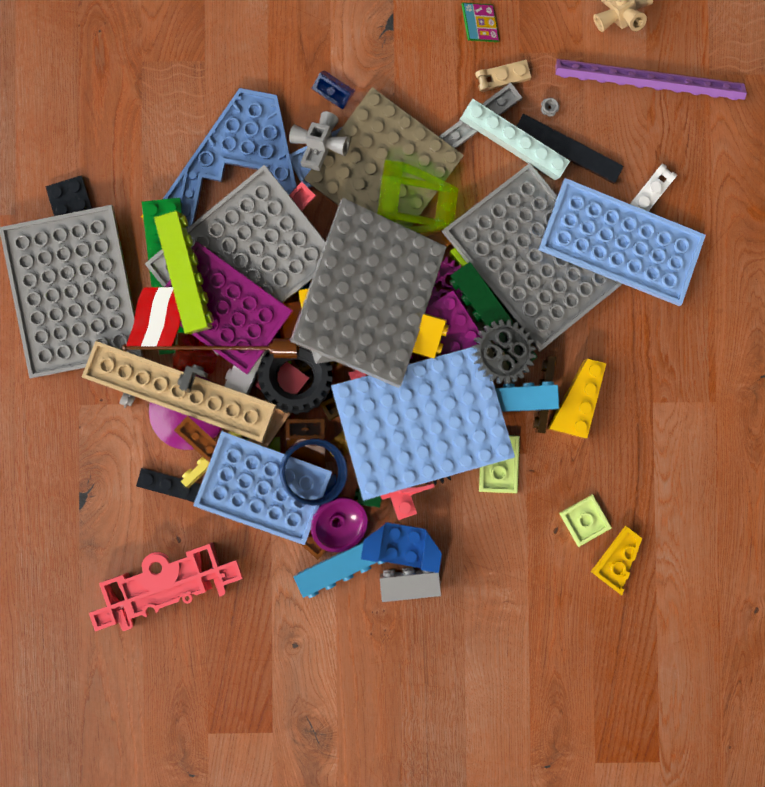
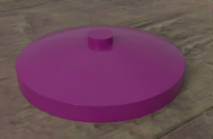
M196 375V377H198V378H201V379L210 381L209 379H207V378H205V377ZM150 402L149 419L156 435L171 447L182 450L194 449L174 431L188 415ZM188 416L213 439L222 430L221 427Z

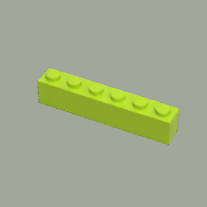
M178 211L154 217L184 333L193 334L213 328V316L207 308L208 297L203 292L201 286L203 278L201 273H198L196 267L198 259L196 254H193L191 248L193 240L186 229L188 227L186 216Z

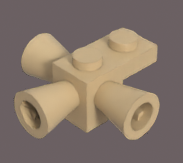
M601 0L610 10L595 14L593 16L594 22L601 32H604L613 23L617 24L621 29L629 26L632 31H639L645 26L647 16L637 11V9L652 5L653 0Z

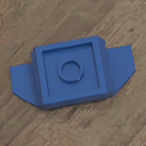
M386 522L364 540L361 560L382 561L439 573L442 553L425 528Z

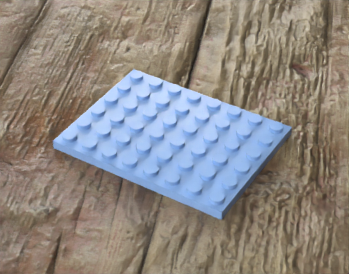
M471 347L435 357V359L430 358L408 364L402 385L399 388L370 375L331 385L363 501L515 458L493 381H490V375L483 377L484 370L478 371V368L481 366L480 364H474L478 358L472 356V354L476 353L477 350Z

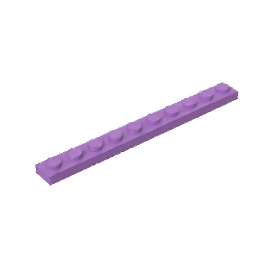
M557 59L555 65L556 75L563 78L592 79L601 83L614 82L618 85L629 84L639 88L652 87L656 90L667 89L677 93L705 94L714 98L719 96L728 97L731 100H745L747 94L745 84L562 59Z

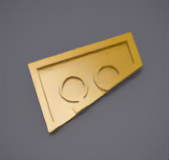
M625 526L591 570V573L620 595H623V587L626 579L629 578V570L636 558L642 538Z

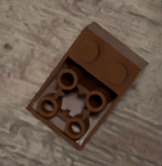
M286 419V452L291 446L303 440L320 439L326 441V419ZM306 445L300 447L291 455V457L326 469V449L324 447Z

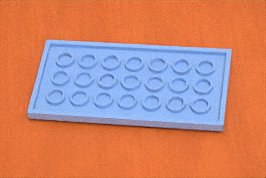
M565 178L538 250L681 306L706 235Z

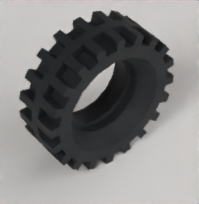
M300 346L299 358H274L273 354H270V350H267L266 355L262 356L261 364L258 368V381L265 399L271 404L276 405V409L278 408L284 413H308L311 409L319 407L331 390L333 379L332 365L330 362L316 364L311 350ZM290 360L306 362L314 373V381L311 387L301 394H290L284 391L278 382V372L283 364Z

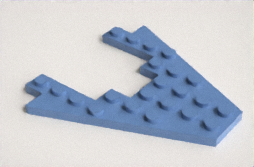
M239 88L163 199L181 198L183 215L187 218L188 227L195 222L203 179L222 182L225 164L255 170L266 165L288 194L297 187L277 95Z

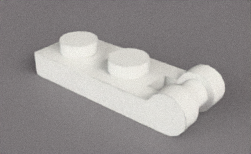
M662 163L630 204L649 211L676 178L677 174L670 172L666 169L667 166ZM660 175L666 178L664 182L658 178Z

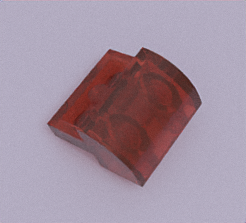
M177 333L175 338V346H207L192 334ZM175 350L173 354V369L184 372L186 366L198 365L203 367L208 375L212 374L215 370L217 354L213 350Z

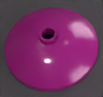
M347 497L335 498L321 505L315 512L311 522V534L314 541L319 547L329 552H343L354 547L362 539L367 529L365 510L357 501Z

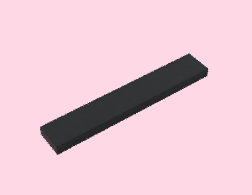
M522 114L516 126L572 163L615 184L624 167L525 114Z

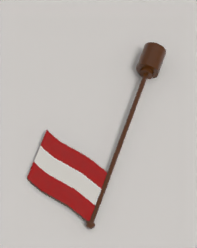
M173 287L143 288L137 302L132 331L127 344L122 346L124 351L270 350V354H273L274 358H299L300 345L290 342L291 338H274L273 342H270V346H173L181 323Z

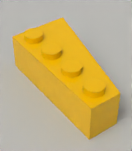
M591 359L583 360L572 384L564 395L560 409L556 410L547 429L580 438H588L606 363Z

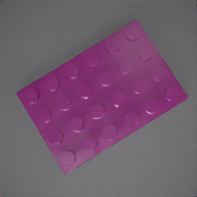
M196 241L192 247V252L196 254L198 259L196 267L198 273H201L203 278L201 286L203 292L208 297L207 308L213 316V328L196 332L192 335L207 346H269L293 310L200 242ZM169 280L165 287H172L171 280ZM265 350L214 351L245 374H249Z

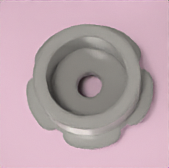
M554 98L542 101L541 112L544 115L552 117L559 111V104Z
M123 393L119 404L124 405V408L127 405L132 406L135 396Z

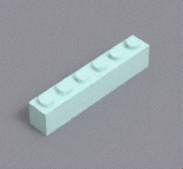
M474 99L468 104L460 118L461 121L528 164L531 163L533 167L553 180L561 177L570 162Z

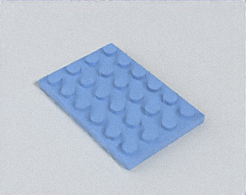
M223 431L220 433L193 504L197 508L305 545L309 535L313 516L319 508V505L311 506L299 503L285 492L279 475L280 464L285 454ZM291 456L287 461L285 469L286 481L290 489L296 495L305 499L323 497L332 471Z

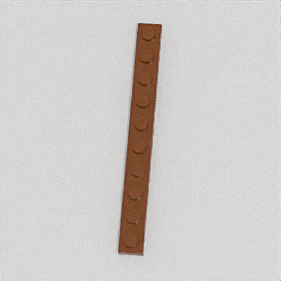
M186 416L174 431L210 462L217 442L191 418ZM310 529L305 545H300L318 560L326 550L317 545Z

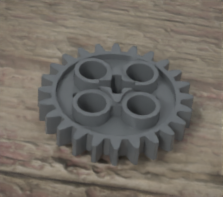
M499 320L498 325L493 321L490 323L491 328L486 325L484 326L485 332L482 330L478 332L481 338H474L478 345L472 346L473 349L477 350L472 356L478 358L474 364L481 365L478 371L484 370L483 377L490 375V381H494L497 378V383L499 384L504 379L505 384H508L511 378L513 382H516L517 376L523 378V372H530L527 366L534 365L530 361V359L536 357L534 354H531V351L535 350L536 347H530L534 340L527 339L530 332L524 334V326L519 329L517 328L518 322L511 326L510 320H507L505 325L503 320ZM500 333L505 335V343L499 340ZM515 346L520 348V355L514 353ZM488 348L494 351L493 358L488 357ZM503 348L506 349V351H505V354H506V355H504V356L502 355V353H503V350H502V349H503ZM503 361L509 364L507 371L502 368Z

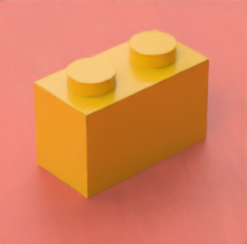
M426 313L423 314L419 327L420 330L412 352L434 359L437 354L440 355L444 345L440 342L442 336L446 337L449 325H446L447 320Z

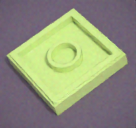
M593 494L559 513L578 547L612 528Z

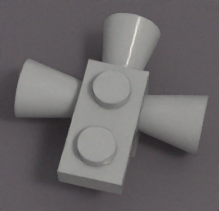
M322 112L319 124L312 122L309 130L295 124L292 126L289 135L290 143L307 144V149L301 160L302 167L320 171L329 149L346 156L349 150L350 139L349 137H332L331 131L339 122L338 117L333 113Z

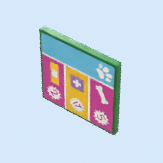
M461 4L468 41H500L493 5Z

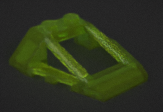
M385 160L377 214L395 223L396 220L424 224V226L406 227L417 233L442 230L454 222L458 188L405 162ZM406 172L424 180L404 177L402 174ZM401 184L439 191L435 219L397 212Z

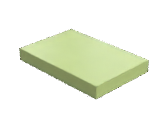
M509 435L515 458L479 468V492L518 493L520 436Z

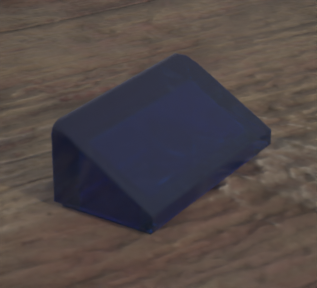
M326 71L319 73L311 88L342 110L355 92Z

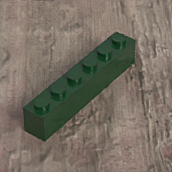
M468 262L450 275L451 280L449 282L455 290L459 289L463 294L461 299L466 306L470 305L474 310L472 314L478 322L482 321L485 326L488 325L490 328V323L493 321L497 325L499 320H503L504 325L507 320L511 321V326L514 324L471 262ZM500 333L499 340L502 343H505L506 337ZM518 346L514 347V353L516 355H520L521 350ZM531 351V354H534L536 356L535 358H537L538 356L535 354V352Z

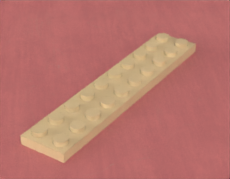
M95 341L82 378L263 443L276 405L196 376L190 393L184 392L179 389L180 385H178L179 377L184 372Z

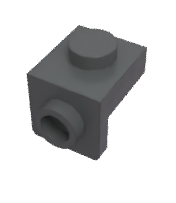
M186 366L184 374H181L178 380L179 389L190 393L195 376L199 375L207 378L208 374L201 366Z

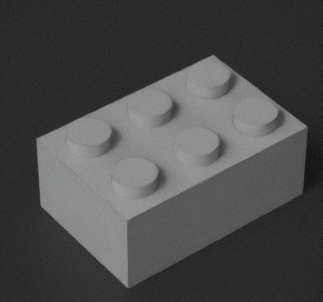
M414 567L402 568L403 571L395 572V569L383 570V573L380 574L382 602L441 596L439 573L414 570Z

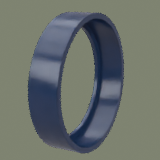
M320 439L303 440L291 446L283 456L279 470L280 481L285 492L295 501L311 506L323 505L335 499L344 488L347 479L346 462L342 453L333 444ZM306 445L324 447L334 456L338 466V478L335 486L327 495L318 499H305L296 495L286 481L285 469L289 457L294 451Z

